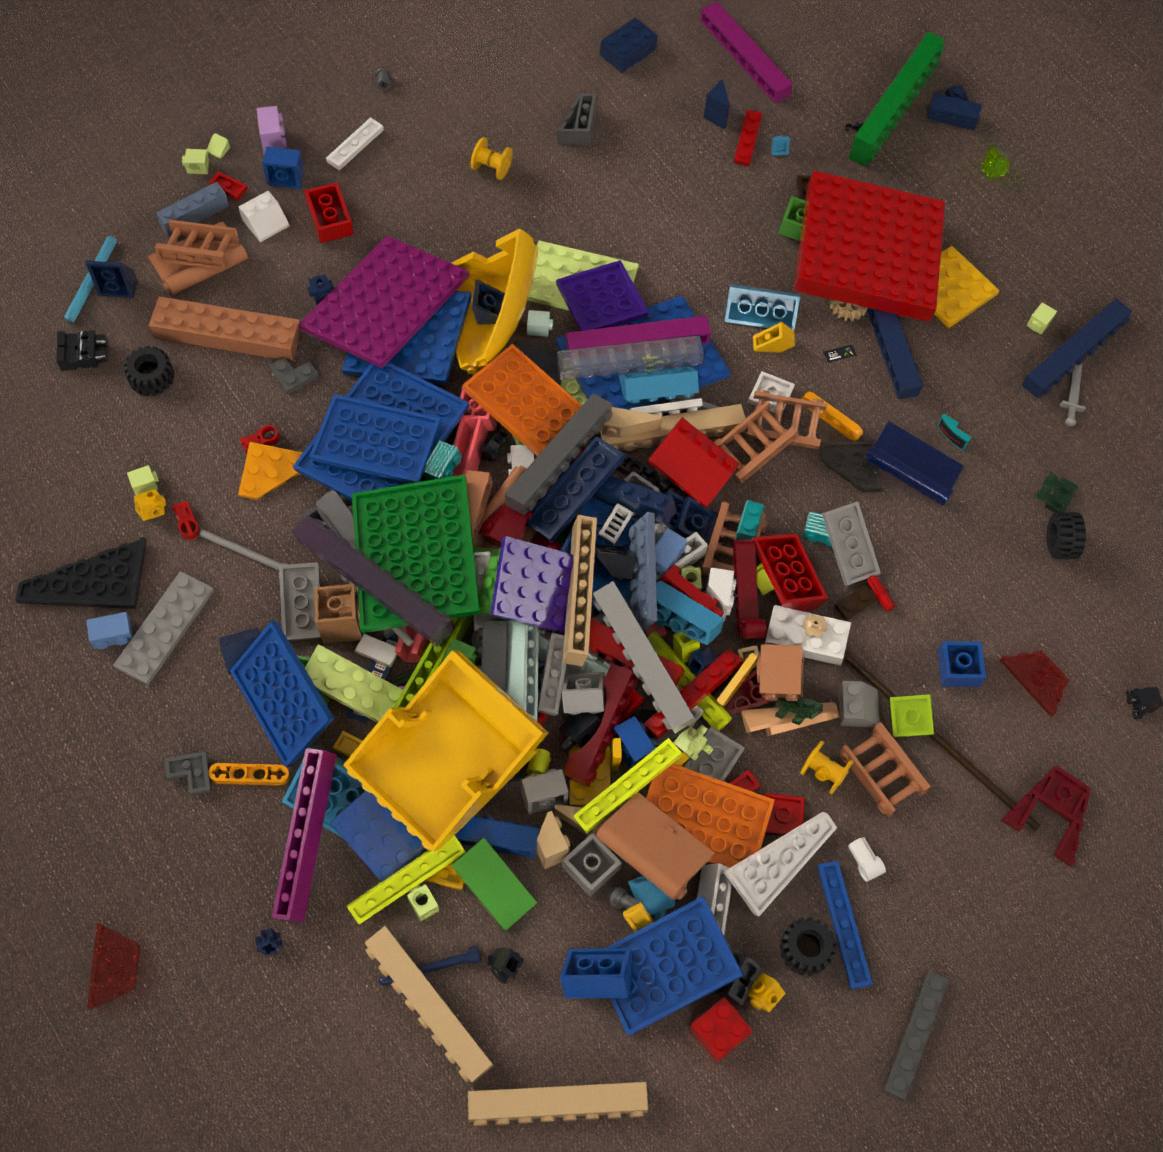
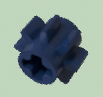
M273 928L261 930V937H255L257 952L261 951L265 956L277 954V948H282L281 933H276Z

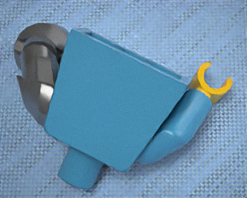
M644 876L628 881L635 898L629 896V893L621 887H614L607 894L609 905L616 909L625 907L628 910L642 902L650 915L653 914L654 922L666 916V909L675 906V900L668 897Z

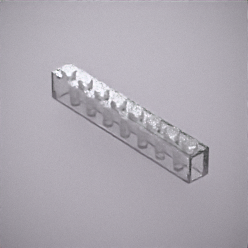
M700 336L557 351V367L560 380H571L573 378H589L591 376L624 374L635 371L642 372L653 369L660 370L671 367L678 368L689 365L695 366L702 364L704 351Z

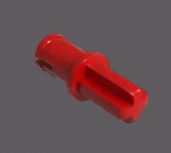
M876 575L869 577L867 583L874 592V596L881 603L884 611L887 612L893 609L895 603H893L888 595L887 588L883 587Z

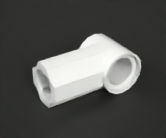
M865 837L849 844L848 847L858 863L859 872L866 882L886 873L884 863L878 856H875Z

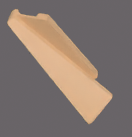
M835 702L741 711L746 733L766 729L767 736L840 717Z

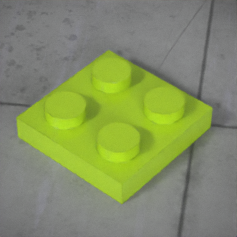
M930 694L890 697L894 738L934 735Z

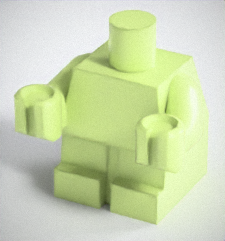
M702 724L697 730L691 726L673 742L694 761L699 757L697 755L701 750L705 751L708 755L714 750L709 744L706 745L707 739L703 735L708 729Z

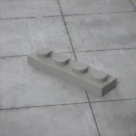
M554 633L550 635L537 712L554 716L558 714L566 670V663H563V635Z

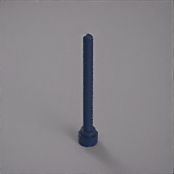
M476 945L469 947V950H466L463 954L421 965L418 968L425 974L467 961L473 964L480 963L481 959ZM390 975L380 977L379 979L380 985L394 982Z

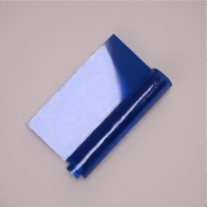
M890 421L887 422L874 447L870 446L865 454L868 456L867 461L942 506L951 496L952 488L964 465Z

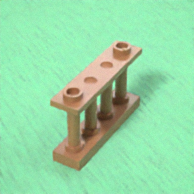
M177 220L168 221L172 235L167 244H156L155 251L158 261L226 270L228 264L225 250L229 243L239 244L236 228ZM179 236L188 237L184 246H175ZM195 239H204L200 249L191 248ZM212 241L221 242L217 251L208 250Z
M767 390L754 392L753 398L759 399L758 405L762 402L765 403L767 400L777 402L774 418L779 423H781L784 404L795 406L791 427L797 431V438L789 445L819 449L821 439H817L816 436L820 410L825 411L827 408V404L823 403V400L813 399V401L774 395L769 394ZM802 407L813 409L809 434L806 437L799 436L798 433ZM763 416L755 421V424L770 441H776L779 438V433L773 427L770 430H764L761 426ZM748 428L746 437L758 439Z
M768 400L757 405L751 415L722 439L718 438L714 442L738 463L740 461L726 447L733 440L751 457V461L747 465L740 463L736 468L737 473L735 475L740 484L745 482L797 438V431L793 427L789 430L784 429L769 413L771 405ZM761 416L779 433V438L776 441H770L754 423ZM747 428L765 445V450L761 453H756L740 435Z
M722 502L703 563L702 575L708 576L711 567L734 571V566L717 562V559H714L715 553L733 556V548L722 546V543L718 542L720 537L731 539L736 537L737 532L727 530L723 526L724 522L740 523L741 516L731 514V511H728L729 503ZM762 513L756 537H759L761 532H765L767 522L764 521L766 515Z
M880 722L871 731L872 737L853 750L844 745L840 751V757L846 765L850 759L853 761L850 768L877 802L880 812L886 814L889 818L896 810L893 807L895 804L913 792L921 797L931 786ZM875 744H880L884 753L865 766H862L856 757ZM892 760L896 765V770L875 783L868 773L886 761ZM900 776L905 777L909 782V786L887 799L881 789Z

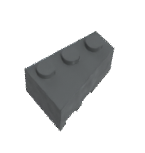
M597 93L579 94L571 107V112L564 118L562 126L557 129L559 145H592L599 109Z

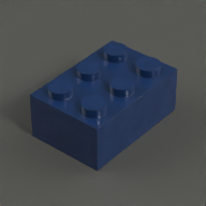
M635 17L601 40L600 56L619 72L623 73L656 50L658 35Z

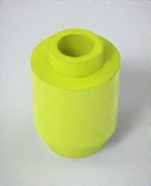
M537 748L539 751L530 759L526 772L529 775L536 774L538 776L545 774L551 761L549 751Z

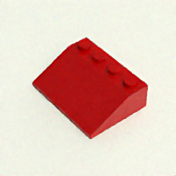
M683 417L671 429L648 460L651 465L704 508H707L740 464Z
M797 533L753 537L751 539L754 540L756 552L782 606L799 611L816 610L828 599Z

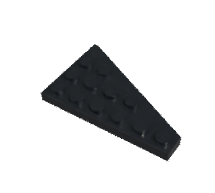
M141 537L136 542L125 543L117 548L108 549L98 553V556L87 560H78L76 563L55 569L56 571L49 574H40L33 579L21 581L18 584L15 600L20 604L135 609L147 540L145 537Z

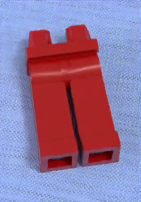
M674 564L663 575L661 581L722 617L724 612L717 607L719 600L716 598L712 600L709 594L701 592L680 575V568Z

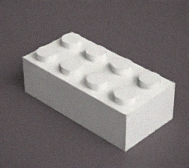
M774 605L765 645H802L805 658L841 666L851 622L823 616L825 618L824 623L827 624L828 628L820 638H816L814 636H807L805 634L806 629L802 625L803 621L807 620L808 616L812 613Z

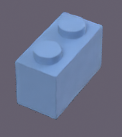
M669 528L664 534L661 533L658 536L657 544L655 545L656 572L664 575L677 562L685 551L688 541Z
M127 612L86 620L89 642L94 649H105L116 644L125 645L133 638L131 619Z

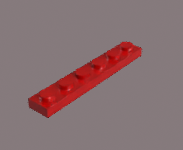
M728 648L685 686L679 693L690 711L743 664V659ZM662 711L656 712L644 723L646 730L658 740L669 731L662 721L665 718Z

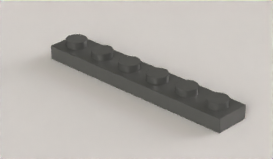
M930 970L927 972L883 1092L902 1101L906 1099L949 979Z

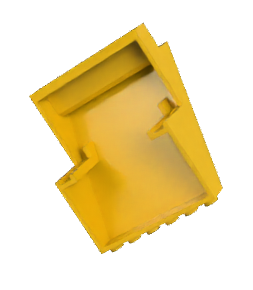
M452 650L406 707L389 708L343 766L348 770L347 773L352 778L358 779L362 783L365 791L374 794L377 797V802L392 812L391 815L394 819L403 822L411 835L417 836L427 850L434 852L441 850L539 751L536 747L549 732L460 651Z

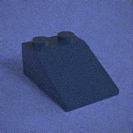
M86 260V265L98 296L134 298L138 280L133 269L123 263Z

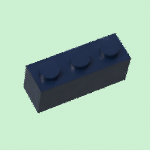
M934 93L927 119L975 130L982 104Z

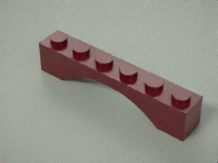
M612 663L603 681L606 690V708L601 725L585 746L570 755L563 770V775L568 780L586 787H590L591 783L595 781L597 769L605 759L607 746L612 743L614 727L621 723L623 710L628 707L631 692L635 690L638 684V678L632 670Z

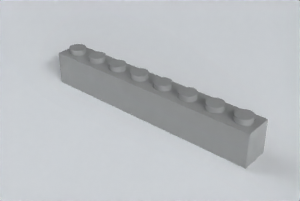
M614 581L595 591L593 595L596 599L593 600V603L598 611L603 610L605 616L602 618L607 627H613L615 633L612 635L617 644H623L625 649L622 652L627 661H633L635 666L632 669L637 678H643L645 683L642 686L647 695H653L655 701L652 704L658 713L662 711L665 718L662 721L667 729L670 730L672 728L674 733L695 722L696 720Z

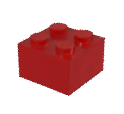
M725 996L689 1027L690 1031L716 1063L727 1056L753 1032Z

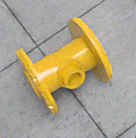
M482 137L474 148L471 157V168L477 170L481 164L495 168L496 178L502 180L510 168L513 150L507 147L502 154L487 148V138Z
M820 741L809 755L800 774L804 775L809 767L815 770L817 779L820 781L830 780L834 783L829 791L830 794H833L848 774L853 761L850 759L845 768L835 761H831L829 757L820 752L825 743Z

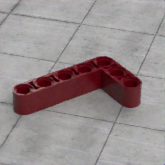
M754 540L733 541L734 579H736L737 632L739 636L745 639L765 638L767 635L766 622L764 619L759 618L755 543Z

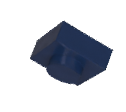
M962 85L947 88L946 95L966 101L968 99Z

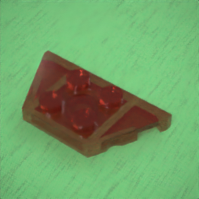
M1042 650L1034 651L1030 654L1021 653L1012 657L1003 656L1000 662L1050 717L1054 716L1069 679Z
M97 924L87 1002L88 1009L101 1006L136 988L140 945L102 924Z

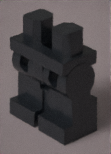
M95 330L66 334L65 331H57L58 347L56 362L61 371L77 370V367L89 368L92 366V368H98L99 362L107 361L106 349L98 350V347L108 346L106 335H96Z

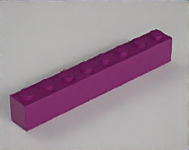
M716 1L701 9L700 21L774 104L790 96L793 85L791 81L765 55L762 49L755 44L753 39L745 33L743 28L735 22L734 18L726 12L723 6Z
M695 316L692 318H678L651 323L572 331L566 333L565 345L569 361L709 344L711 330L707 316Z
M309 748L305 750L272 918L304 923L337 756L325 750Z

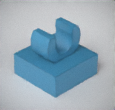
M780 135L772 138V156L789 155V136L783 137Z

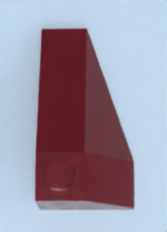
M504 503L483 522L478 533L493 546L501 547L502 537L504 536L522 540L527 530L524 526L526 521L531 519L532 513L529 510L524 516Z
M757 669L745 678L726 706H722L729 715L773 702L766 700L760 694V683L757 682Z

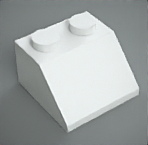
M269 191L239 206L242 221L260 242L290 226L279 203Z

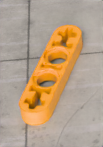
M807 392L802 397L803 400L813 401V399L823 400L813 392ZM824 401L823 403L827 404V408L825 411L820 410L819 417L850 440L857 441L863 434L862 428Z
M216 763L208 771L211 780L217 784L284 785L290 779V773L284 765ZM219 769H221L222 773H228V769H230V778H228L227 774H220L219 778H217L214 773H217ZM238 769L245 771L244 776L240 779H236L233 776L234 772ZM256 771H265V776L262 779L254 778ZM279 771H282L285 775L281 779H278L276 776L279 774Z

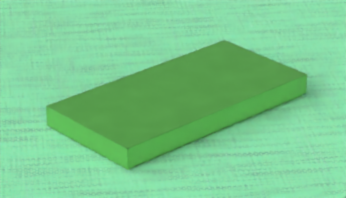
M482 838L451 865L504 931L509 929L537 904L535 899L485 838Z

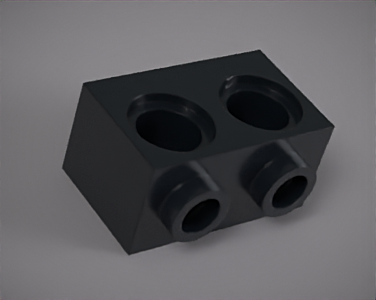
M733 953L744 976L714 992L722 998L725 996L731 1003L743 1005L761 966L748 956Z

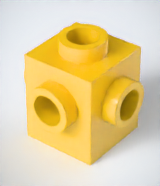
M156 489L134 496L135 511L143 521L165 514V498L163 495L160 496Z
M761 973L752 985L748 995L751 998L750 1003L756 1009L760 1010L762 1008L770 1013L786 993L776 979Z

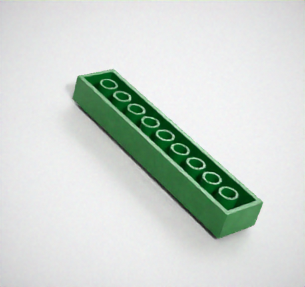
M929 31L855 135L848 159L864 167L869 162L874 161L876 152H880L884 145V140L887 141L889 139L891 130L896 129L898 120H902L905 115L906 108L909 109L911 107L912 99L917 98L920 88H924L927 78L932 76L934 67L937 68L941 62L939 57L942 56L945 50L943 46L944 38Z

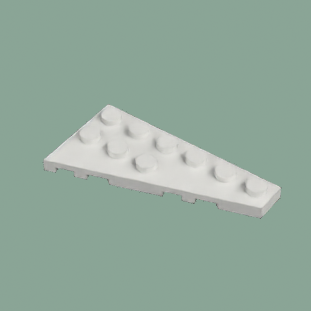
M821 812L729 868L724 873L752 913L759 917L837 827L827 813Z

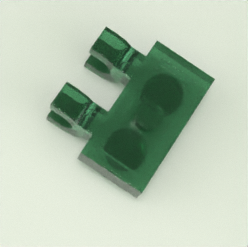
M1050 472L1042 483L1045 486L1041 487L1035 498L1046 502L1045 508L1052 512H1065L1078 485L1064 477L1058 480V477ZM1047 487H1051L1054 489L1052 494Z
M804 697L798 698V701H786L785 698H782L775 703V706L779 707L775 717L783 719L788 712L795 713L796 716L792 719V723L800 725L806 718L812 720L823 711V704Z

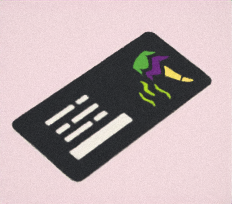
M852 345L823 352L827 363L857 356Z

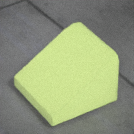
M214 133L208 145L207 153L221 159L230 149L228 139Z

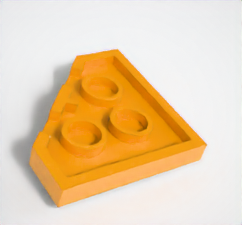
M250 442L238 497L258 500L269 491L275 490L286 483L287 480L299 475L300 473L293 469V465L303 452Z

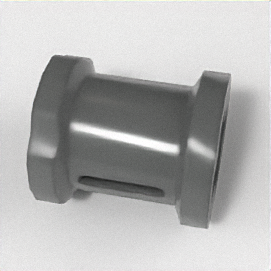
M387 68L377 69L378 89L383 91L390 89L392 86L389 80L390 70Z

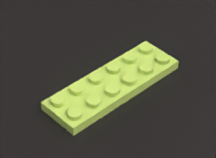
M319 644L305 667L319 692L377 723L389 708L394 707L403 691Z

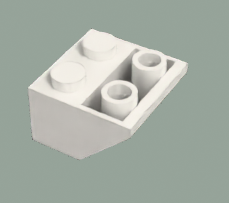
M711 567L705 593L709 594L712 600L714 598L719 600L717 607L724 612L722 618H724L723 622H725L726 615L730 616L734 602L733 592L736 586V579L733 578L734 571Z

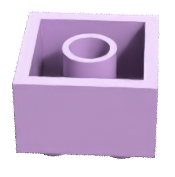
M277 106L257 108L259 132L264 154L266 147L287 148L286 138H282V136H285L284 124L280 125V123H283L282 113H278Z

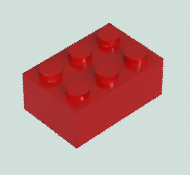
M338 182L304 190L306 204L320 243L354 235L352 221Z

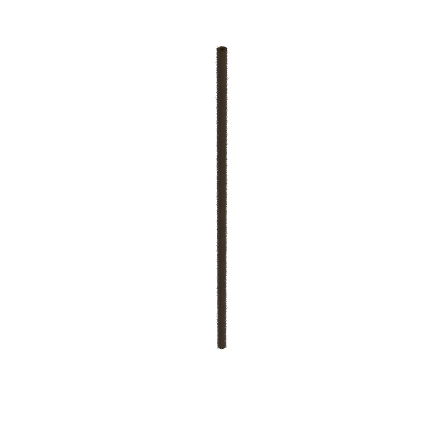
M845 650L843 659L886 698L890 700V697H897ZM935 730L934 735H929L1006 806L1012 809L1016 805L1009 796ZM1030 815L1025 822L1034 831L1041 826Z

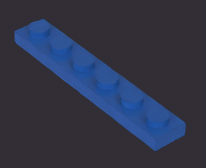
M839 862L818 864L817 870L850 990L871 986L872 980Z

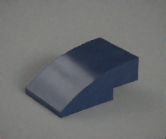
M671 490L663 493L673 497L677 510L668 523V528L685 539L697 532L709 545L718 514L709 508H704L690 497L683 498Z

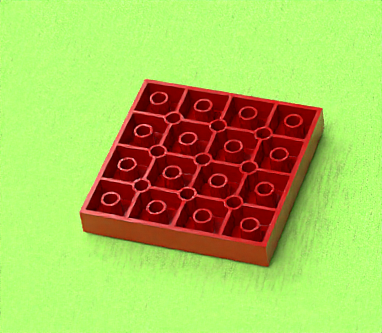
M813 170L807 185L793 291L930 322L937 310L945 201Z

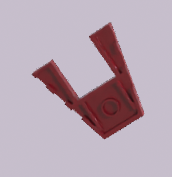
M1056 765L1001 821L1019 832L1023 828L1036 802L1039 801L1070 822L1053 856L1071 867L1075 864L1074 857L1079 846V834L1084 822L1082 820L1087 809L1091 788Z

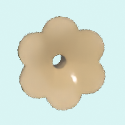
M810 614L802 624L803 628L806 629L805 634L820 638L828 628L827 624L824 623L825 618Z

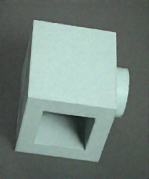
M529 310L527 335L548 337L549 330H552L553 319H550V312Z

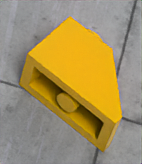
M778 323L753 336L754 351L781 353L795 346L794 331L784 323Z

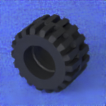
M150 346L145 348L139 347L137 351L133 350L131 352L132 355L126 357L127 361H124V372L132 390L141 395L143 393L144 396H149V394L156 396V393H163V390H167L169 384L173 383V368L164 350H158V347L155 346L153 348H150ZM156 368L152 373L141 374L146 369Z
M1054 512L1050 517L1046 539L1048 551L1052 558L1079 559L1081 557L1086 542V527L1084 519L1079 512Z
M808 917L806 920L800 918L787 928L781 938L780 950L782 952L780 955L781 958H785V965L792 967L791 971L795 972L797 970L799 975L807 973L808 976H812L814 973H820L831 963L837 948H835L837 942L836 939L832 938L834 936L833 931L829 932L827 930L829 926L826 923L823 926L820 924L821 920L819 919L813 921V917ZM802 936L814 939L819 947L818 956L807 957L803 955L797 947V939Z

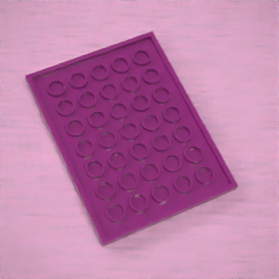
M387 235L299 323V328L382 369L470 277V274L466 269Z

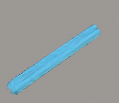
M111 236L106 238L94 261L107 262L117 243L116 238ZM89 272L64 316L68 322L73 323L94 286Z

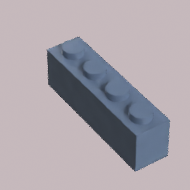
M215 182L156 212L160 227L170 237L172 234L168 223L169 220L198 223L229 207L226 193Z

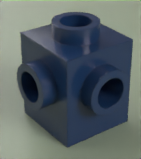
M325 274L308 279L310 287H307L310 298L313 297L316 305H318L334 289L331 280L328 281Z

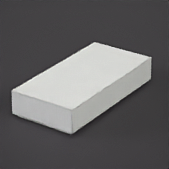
M366 634L363 635L355 649L357 654L390 668L398 656L395 653V646Z

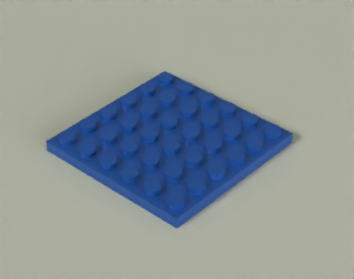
M455 291L397 352L389 363L429 383L447 384L472 298L471 292ZM347 353L342 372L344 375L361 376L371 363Z

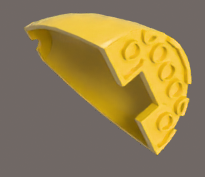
M521 229L496 240V247L503 251L489 258L472 252L452 262V264L468 270L470 277L456 290L471 292L472 295L456 350L460 368L467 370L469 374L475 375L502 352L524 313L535 275L538 246L534 244V239ZM477 279L505 293L495 324L477 325L472 310L474 287Z

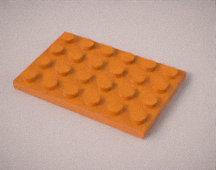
M514 344L510 345L462 385V390L537 457L582 406Z
M671 764L650 782L646 799L715 853L707 862L708 864L719 863L729 868L761 850L775 801L769 797L676 764Z

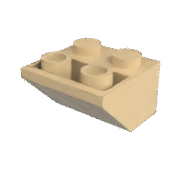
M552 811L547 813L537 838L536 852L544 870L561 863L568 855V852H570L569 839L566 834L562 835L560 830L562 828L558 816L554 817Z

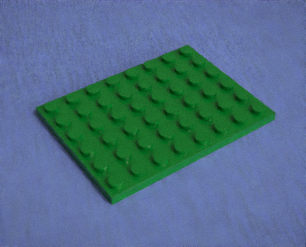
M465 474L352 493L359 616L362 633L481 614L467 478Z

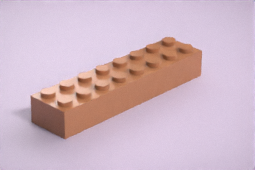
M160 296L149 323L152 337L156 339L276 359L285 357L288 361L294 360L302 333L299 328V319Z

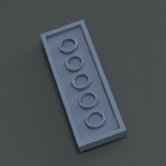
M647 512L629 530V537L631 538L629 549L636 556L633 577L630 582V590L632 591L630 607L643 632L657 621L655 514Z

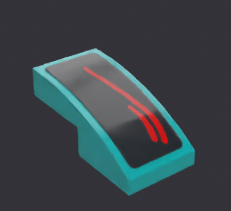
M943 413L937 426L950 442L964 451L971 436L957 429L959 422Z

